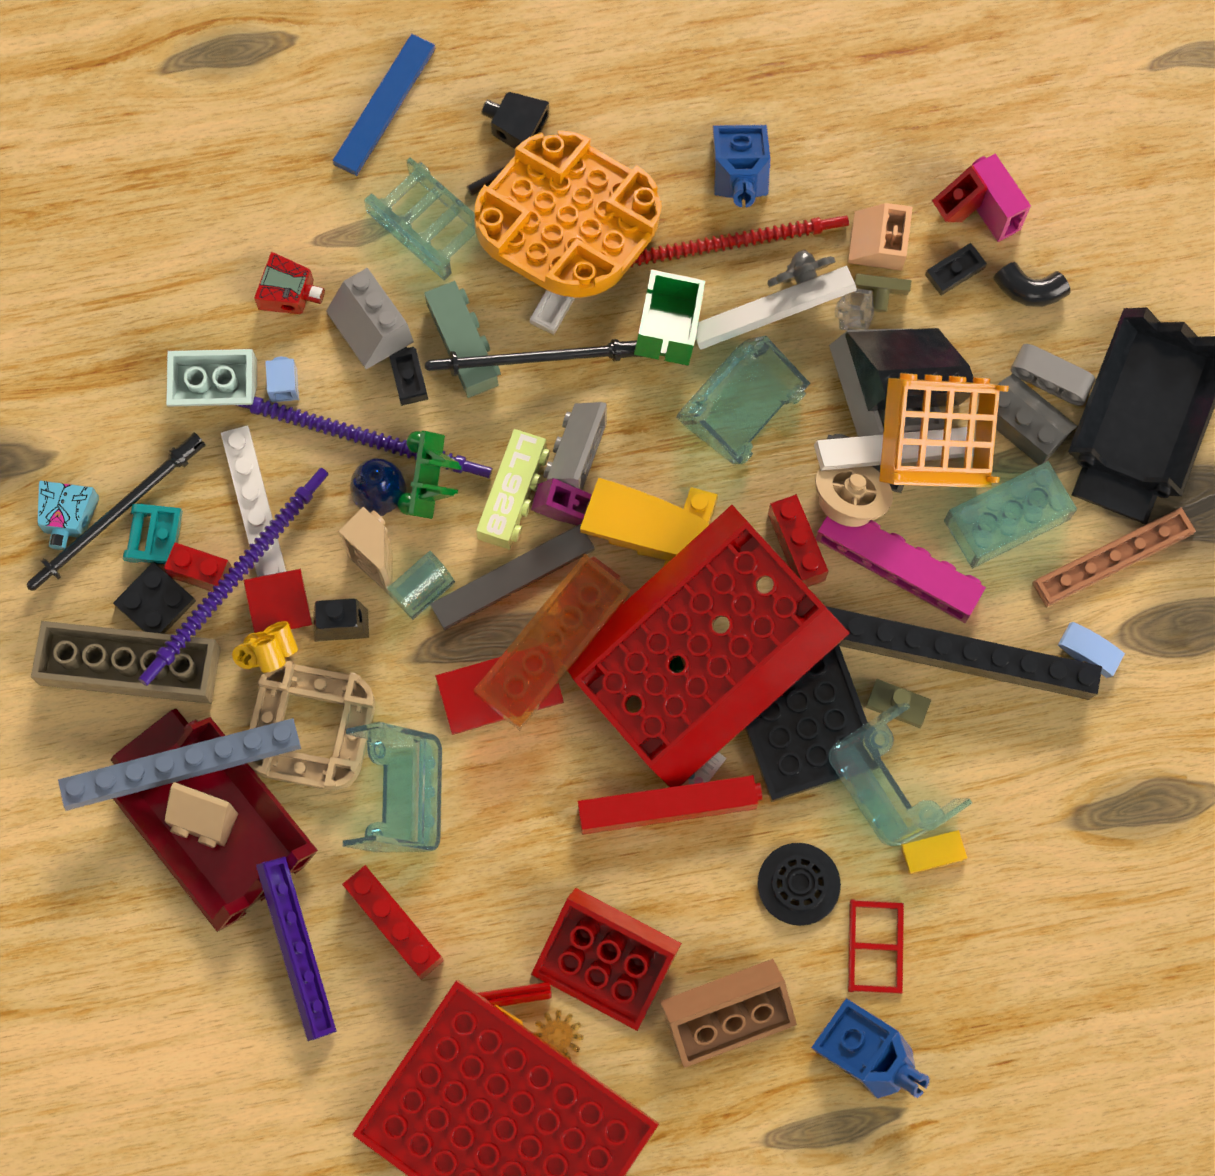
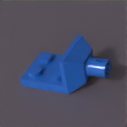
M713 125L715 157L714 195L733 198L734 203L738 207H742V200H745V206L749 207L755 202V197L765 196L769 193L770 149L767 125Z
M847 998L811 1047L817 1054L862 1082L877 1099L897 1093L901 1088L908 1091L915 1098H918L924 1093L918 1088V1084L925 1089L929 1085V1076L915 1069L912 1048L900 1032Z

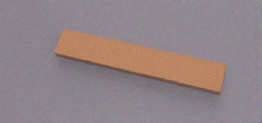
M1181 507L1034 580L1032 584L1047 608L1193 535L1196 530Z

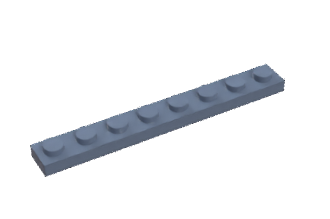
M292 718L58 779L63 806L67 811L299 750L301 745L295 722Z

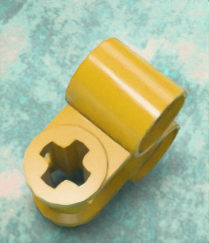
M283 621L267 627L263 632L248 634L243 644L235 647L232 652V658L235 664L243 669L260 667L263 673H268L284 666L286 663L285 658L296 653L298 647L288 622Z

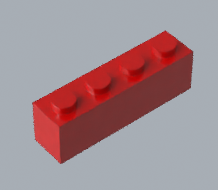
M366 865L342 884L421 980L444 962L439 952Z

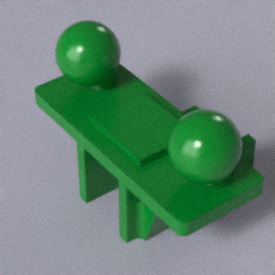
M414 431L408 436L407 447L411 452L417 454L414 480L410 485L412 486V493L402 494L397 501L398 509L404 515L432 519L435 501L458 494L457 489L438 486L440 467L457 470L462 468L459 462L443 454L445 435L429 431Z

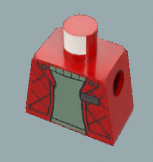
M271 252L254 299L258 310L302 314L307 301L317 304L322 303L325 289L313 285L314 278L309 268Z

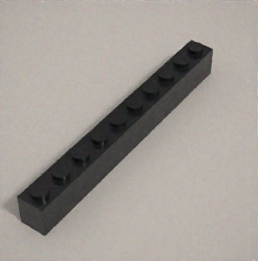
M827 607L850 633L838 644L841 647L1086 700L1098 695L1102 666Z

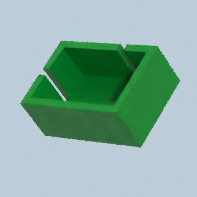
M651 270L634 355L659 360V356H665L664 361L689 366L704 293V280Z

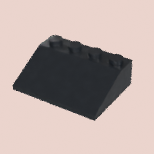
M939 328L858 331L845 334L868 411L886 409L888 378L900 379V373L918 374L917 380H924L925 374L942 376V381H949V376L966 377V382L973 383L970 365ZM908 389L906 409L923 407L924 390ZM931 390L930 407L946 406L947 391ZM955 392L953 406L960 405L970 397V392Z

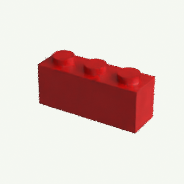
M797 494L770 503L768 516L789 567L807 587L826 581L829 570Z

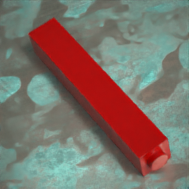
M754 775L579 800L578 810L582 835L757 810L758 801L762 800V790L760 783H755Z

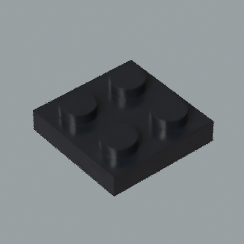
M152 562L113 604L144 632L165 634L196 600L159 566Z

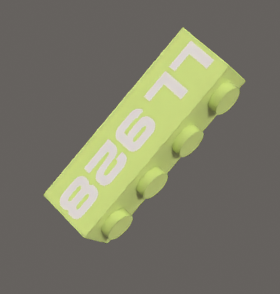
M517 429L513 430L476 530L478 540L509 550L513 541L518 542L522 531V526L519 523L522 516L527 517L531 500L528 499L531 490L536 491L541 475H538V471L541 465H546L550 454L545 438Z

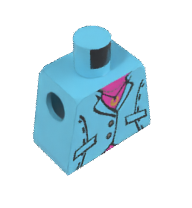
M47 481L39 482L38 526L44 533L51 534L50 548L64 550L67 546L68 536L79 537L87 530L99 501V495L93 487Z

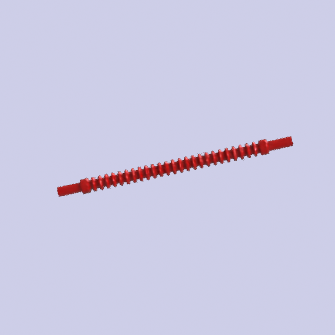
M847 215L823 220L816 217L810 219V222L803 220L802 224L799 221H796L795 225L789 222L788 226L781 224L777 228L776 225H773V229H769L766 226L765 230L758 228L757 232L751 229L750 233H746L744 230L742 234L735 232L734 236L728 233L727 237H724L721 234L718 239L712 236L711 240L705 237L704 241L697 239L695 243L689 240V244H685L682 241L681 245L674 243L673 247L667 244L666 248H662L660 245L658 249L651 247L650 251H647L645 248L631 265V268L634 264L641 266L642 262L648 265L649 261H653L655 264L657 260L664 262L665 258H668L669 261L672 260V257L679 259L681 255L687 258L688 254L694 257L695 253L702 255L704 251L710 254V250H714L716 253L718 249L725 251L726 247L732 250L733 246L739 249L741 245L748 247L749 243L755 246L756 242H759L762 245L765 240L771 243L772 239L778 242L779 238L786 240L788 236L793 239L794 235H797L799 238L802 234L809 236V233L818 235L822 234L823 230L849 226V218Z

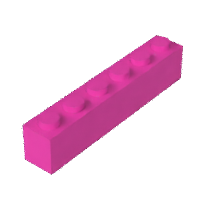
M828 516L825 518L817 532L816 541L959 621L966 623L986 588L981 585L979 579L972 575L965 576L961 574L949 562H940L934 559L924 548H914L905 543L906 540L896 533H887L880 529V525L873 520L862 526L850 527L839 524Z

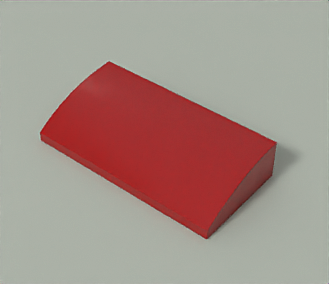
M548 644L435 675L452 735L564 703Z

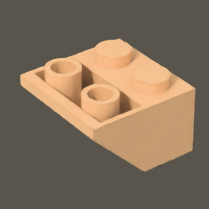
M883 203L855 211L848 263L902 271L907 256L912 207Z

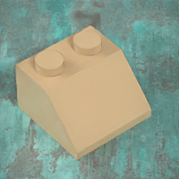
M173 782L165 816V822L172 827L170 832L187 838L188 834L199 837V843L211 848H215L216 844L225 847L238 816L236 810L227 801Z

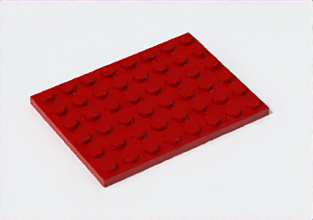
M456 980L352 1135L407 1176H625L660 1123L464 983Z

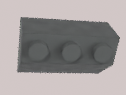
M1011 374L998 384L1009 386L1008 392L1000 391L996 430L1038 465L1042 466L1072 434L1077 425L1015 374Z

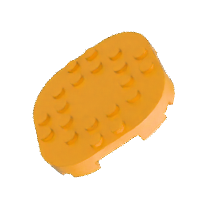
M558 131L557 135L543 136V133H539L519 144L515 148V156L488 187L484 185L480 190L475 203L474 226L476 236L483 249L492 258L552 293L578 298L600 294L614 286L623 277L655 236L661 213V201L657 193L658 187L642 168L636 165L631 170L591 147V139L586 136L569 131Z

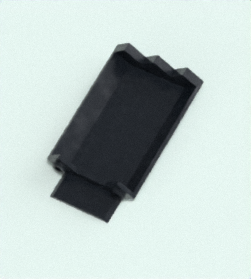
M1147 307L1123 309L1068 450V453L1077 460V464L1082 466L1072 496L1145 525L1148 523L1157 496L1161 498L1182 496L1215 408V336L1198 337L1185 322H1160Z

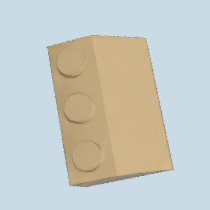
M362 507L338 532L348 557L384 591L390 594L393 591L392 549L389 543L391 539L387 535L388 530L384 526V519L376 511L373 510L370 513Z

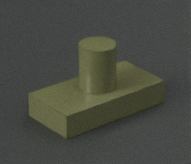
M856 274L854 278L857 290L873 291L871 310L876 312H887L889 293L908 295L911 290L912 280Z
M876 679L866 708L921 728L931 699Z

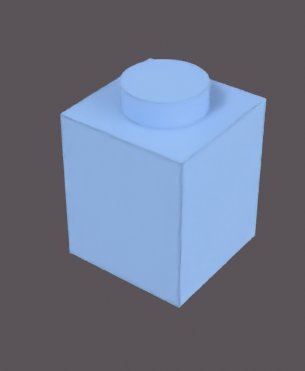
M276 357L271 361H265L267 393L271 402L299 400L298 374L294 359Z

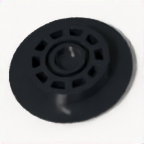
M790 843L777 848L765 859L759 871L758 892L763 905L775 918L790 925L805 926L822 920L834 909L840 896L841 881L835 863L824 851L810 844ZM795 862L796 865L790 867L788 863ZM801 862H806L809 865H802ZM812 867H814L819 873L816 874L812 870ZM781 869L786 870L784 875L778 874ZM818 879H822V886L818 885ZM777 881H782V887L777 888ZM816 891L821 893L818 899L814 896ZM782 892L788 896L787 900H784L780 895ZM810 899L811 904L805 906L804 901ZM791 900L798 901V906L791 904Z

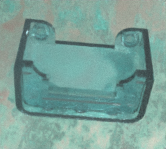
M767 336L751 338L741 343L680 410L677 419L732 464H743L753 454L751 451L753 448L751 441L783 405L791 402L793 404L798 403L805 396L806 392L804 390L811 383Z

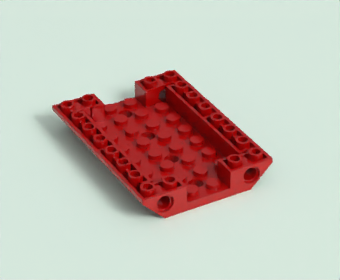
M730 505L561 661L575 683L649 768L670 787L682 786L850 633L733 505ZM763 577H770L773 580V588L768 593H761L757 588L758 581ZM719 617H726L729 620V628L724 633H717L714 630V622ZM677 656L682 657L686 664L684 670L680 673H674L670 668L671 660ZM632 696H638L642 702L641 709L635 713H631L627 708V701Z

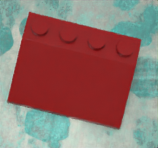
M575 888L567 897L531 975L550 983L551 986L638 1031L682 943Z

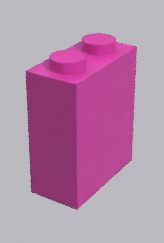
M996 153L987 158L985 156L978 158L971 166L975 167L988 189L977 212L997 242L1022 229L1031 205Z

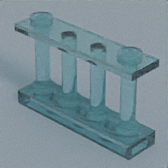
M410 157L406 160L410 175L384 199H378L371 193L364 200L366 211L439 277L445 280L452 274L450 258L476 234L474 226L475 213L431 176L429 169L422 162L417 163ZM419 182L429 192L404 216L400 215L398 217L392 211V206ZM437 199L449 208L423 233H417L411 228V223ZM458 216L468 226L443 250L439 249L437 251L431 246L430 241Z

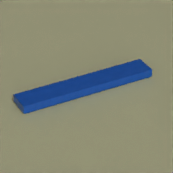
M414 34L410 35L332 160L333 165L355 176L359 174L435 51V44Z

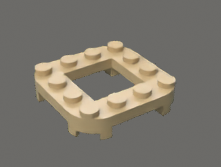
M286 661L285 665L281 668L265 673V675L262 674L258 682L260 688L249 729L284 721L290 695L344 705L333 756L330 759L291 751L249 762L252 769L268 779L324 790H339L350 787L361 771L375 712V698L370 686L361 676L350 672V675L306 667L296 665L293 661Z

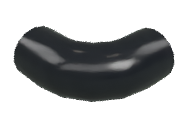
M1011 262L1004 266L993 278L1001 290L1012 300L1026 306L1044 307L1060 301L1068 296L1071 291L1067 279L1059 271H1055L1042 279H1032L1022 271L1016 262Z

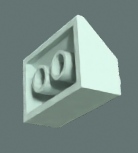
M252 349L168 351L167 407L253 404L257 389V358Z

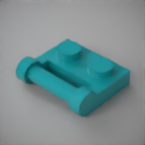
M132 504L131 514L133 519L127 550H124L122 559L131 563L154 562L155 564H166L174 543H178L183 514L182 509ZM151 516L145 551H139L144 517Z

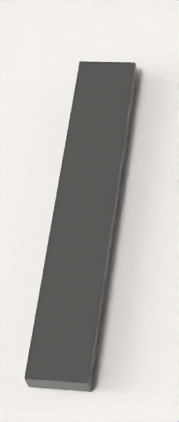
M581 524L430 604L443 629L446 630L594 551L595 547L588 535L580 531Z

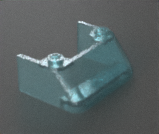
M908 703L893 705L835 744L829 752L830 764L880 841L888 846L902 845L934 830L972 804L969 798H955L942 808L930 800L921 801L912 807L880 757L892 748L894 742L893 734L887 723L911 708Z
M383 722L347 728L346 735L367 739V752L370 760L377 765L384 766L382 822L369 824L365 831V837L343 840L342 847L371 852H427L437 849L441 839L442 745L438 737L430 733Z

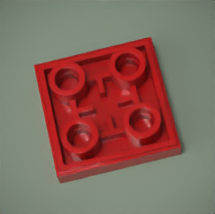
M301 568L243 580L254 633L263 632L267 627L283 621L288 622L290 629L313 625Z

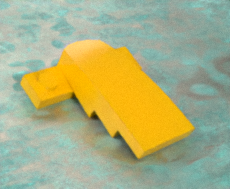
M598 477L580 531L587 535L606 539L609 541V544L637 550L639 555L664 559L665 566L709 526L718 500V494L690 487L684 508L682 509L650 494Z

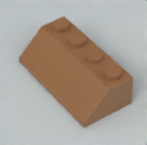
M774 959L660 1001L667 1025L684 1068L797 1025L785 980Z

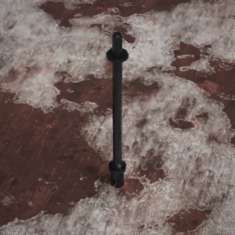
M613 339L607 346L461 358L457 357L455 351H451L449 359L428 360L425 362V369L428 371L450 370L452 376H457L458 370L463 368L607 356L612 361H620L621 358L643 356L634 355L637 340L619 342L618 339Z
M193 432L176 449L174 447L170 449L168 460L50 563L43 558L41 562L45 567L27 582L28 590H36L52 575L59 580L61 576L58 570L172 470L181 466L185 468L188 465L187 461L206 446L202 439Z

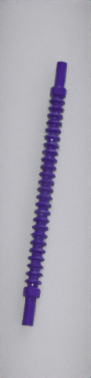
M256 396L252 405H236L250 409V413L256 415L263 413L264 417L270 415L271 419L278 417V421L285 419L286 423L292 421L294 426L300 423L301 428L308 426L309 430L316 428V432L323 430L324 434L330 432L332 437L337 434L339 439L346 437L347 441L354 439V443L361 441L362 445L368 443L370 448L375 445L377 450H380L382 447L385 452L392 450V454L399 452L400 456L406 454L408 459L414 456L415 461L417 460V454L408 449L407 440L400 442L398 437L395 440L392 439L391 435L386 438L384 433L377 435L376 431L369 433V429L362 431L360 426L355 429L353 424L348 427L346 422L339 424L338 420L331 422V418L324 420L323 416L317 418L315 413L310 416L308 411L301 413L300 409L294 411L293 407L286 409V405L279 407L277 402L272 405L270 400L264 402L263 398ZM453 453L447 455L462 466L461 470L452 469L453 472L462 473L464 471L485 478H491L493 468L467 461L466 457L461 455L453 457Z
M319 468L304 487L301 486L295 491V497H290V503L287 502L284 505L285 509L281 508L280 514L274 516L275 520H270V526H265V532L259 533L260 538L254 539L255 544L249 545L250 550H244L245 556H239L240 562H234V568L228 569L229 574L223 575L224 580H218L219 586H213L214 592H208V598L202 599L203 604L197 605L198 610L192 611L193 616L186 618L187 623H181L182 629H176L177 635L170 636L171 642L166 641V647H161L156 652V659L138 678L143 685L148 686L165 665H171L175 660L174 655L180 654L179 648H185V642L191 641L190 636L196 635L195 630H200L202 627L201 623L207 622L206 617H212L211 611H217L216 605H222V598L227 599V593L233 592L232 587L238 586L237 581L243 580L242 575L249 573L248 568L253 569V562H259L258 556L263 557V551L269 550L268 545L274 544L273 539L279 538L278 533H284L283 527H289L288 521H294V515H299V510L304 509V504H309L313 499L312 494L329 475L325 469Z

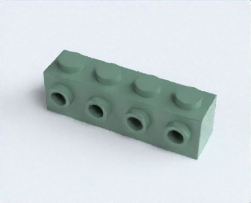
M452 281L424 292L427 307L448 354L451 351H455L458 358L488 355L487 352L490 351L488 341L485 335L480 337L477 331L480 325L474 312L469 313L466 305L469 304V300L464 288L459 290L456 282ZM499 366L463 368L458 370V377L467 398L499 386L497 377L501 375Z

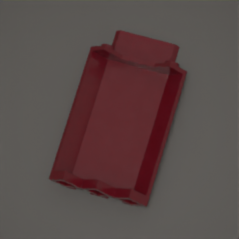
M175 708L119 750L110 760L115 765L223 737L225 734L211 717L201 721L195 719L188 723L178 709ZM248 763L175 782L227 801L236 810L238 816L225 847L216 844L215 848H211L199 843V837L188 834V837L184 838L170 832L172 827L165 822V816L173 783L113 798L217 932L240 920L247 914L245 911L256 901L266 899L256 865L286 857L290 874H297L318 851Z

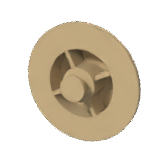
M872 466L823 471L819 468L815 478L819 503L824 513L833 521L850 527L865 525L870 520L877 519L886 514L893 501L892 489L890 484L879 482L880 472Z

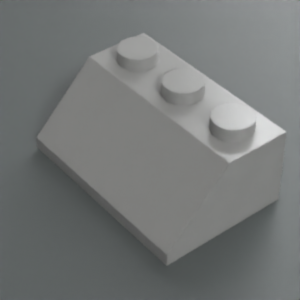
M368 268L343 281L326 310L328 316L365 369L372 367L414 342L407 322Z
M576 403L572 412L567 411L562 427L565 428L562 437L558 436L555 441L553 452L556 455L553 463H547L544 478H547V480L554 478L583 490L607 424L606 403Z

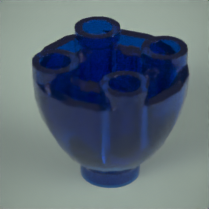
M380 458L366 460L357 466L350 482V492L355 504L360 509L364 507L370 513L374 510L380 516H384L398 507L399 498L407 490L404 475L399 468L392 462Z

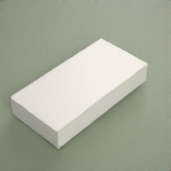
M546 290L529 319L530 324L554 335L576 297L561 296Z

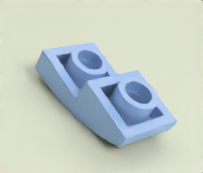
M1075 622L1069 623L1058 644L1061 649L1076 661H1086L1090 664L1102 666L1101 674L1106 678L1114 676L1125 654L1105 638Z

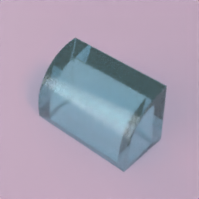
M429 551L387 589L390 597L414 620L450 588L455 581L440 560Z

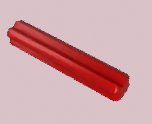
M548 982L478 993L487 1001L499 1007L547 1000L552 997L551 985Z

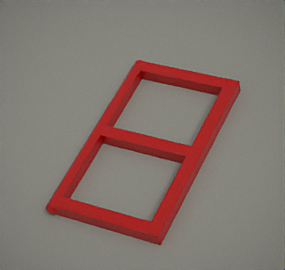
M850 900L848 992L903 994L904 903ZM856 907L897 909V945L855 942ZM855 949L897 951L896 987L855 985Z

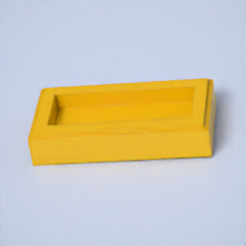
M959 830L901 845L909 875L968 859Z

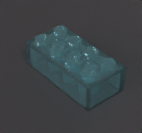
M1047 461L950 509L944 521L973 569L1069 521L1077 508L1051 464Z

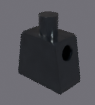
M508 92L505 94L501 104L486 100L482 108V115L492 119L491 129L493 136L515 149L526 139L541 133L550 116L549 102Z
M357 599L315 602L313 611L315 642L369 638L368 609Z

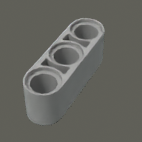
M1031 344L1022 345L1010 368L1012 374H1015L1019 379L1078 406L1085 403L1096 381L1090 372Z

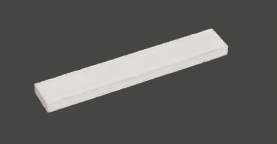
M844 266L698 322L696 341L700 350L857 291L855 282L848 267Z
M967 427L951 428L950 440L966 441ZM944 429L929 430L927 432V439L943 440ZM920 431L906 432L903 438L920 439ZM883 435L817 440L814 448L820 470L881 465ZM903 444L901 463L918 462L919 445ZM926 445L925 461L941 459L942 446ZM949 447L948 459L965 456V447ZM974 447L972 448V456H974Z

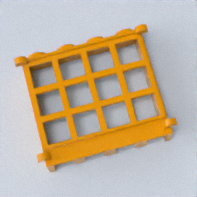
M900 373V379L888 378L879 482L893 485L992 488V483L1000 482V477L991 476L999 393L1000 391L1008 392L1009 386L990 384V378L973 377V383L966 382V377L949 376V381H942V376L926 374L924 380H917L918 374ZM908 389L924 390L922 411H906ZM931 390L947 391L945 413L929 412ZM955 392H970L968 414L953 413ZM978 393H980V394H979V404H978V414H976L977 395H978ZM905 417H921L920 439L903 438ZM929 418L945 419L943 440L927 439ZM952 419L968 420L966 441L950 440ZM975 420H977L975 441H973ZM903 444L919 445L917 466H901ZM926 445L942 446L940 467H924ZM950 446L965 447L963 468L948 467ZM974 447L973 467L971 468L972 448Z

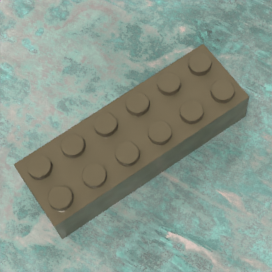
M41 621L31 678L40 686L212 704L221 648L215 639L190 637L191 641L185 642V648H179L180 654L174 655L175 660L171 665H165L152 682L145 686L138 678L156 659V652L161 647H166L165 642H171L170 634Z

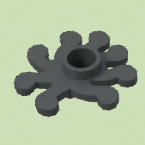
M801 250L794 254L785 272L768 280V286L772 287L780 283L785 284L793 280L796 281V284H800L818 277L816 271L835 263V258L829 256L815 261L811 253Z

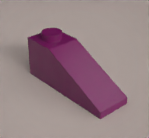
M552 478L538 484L531 510L557 521L579 525L582 524L592 494Z

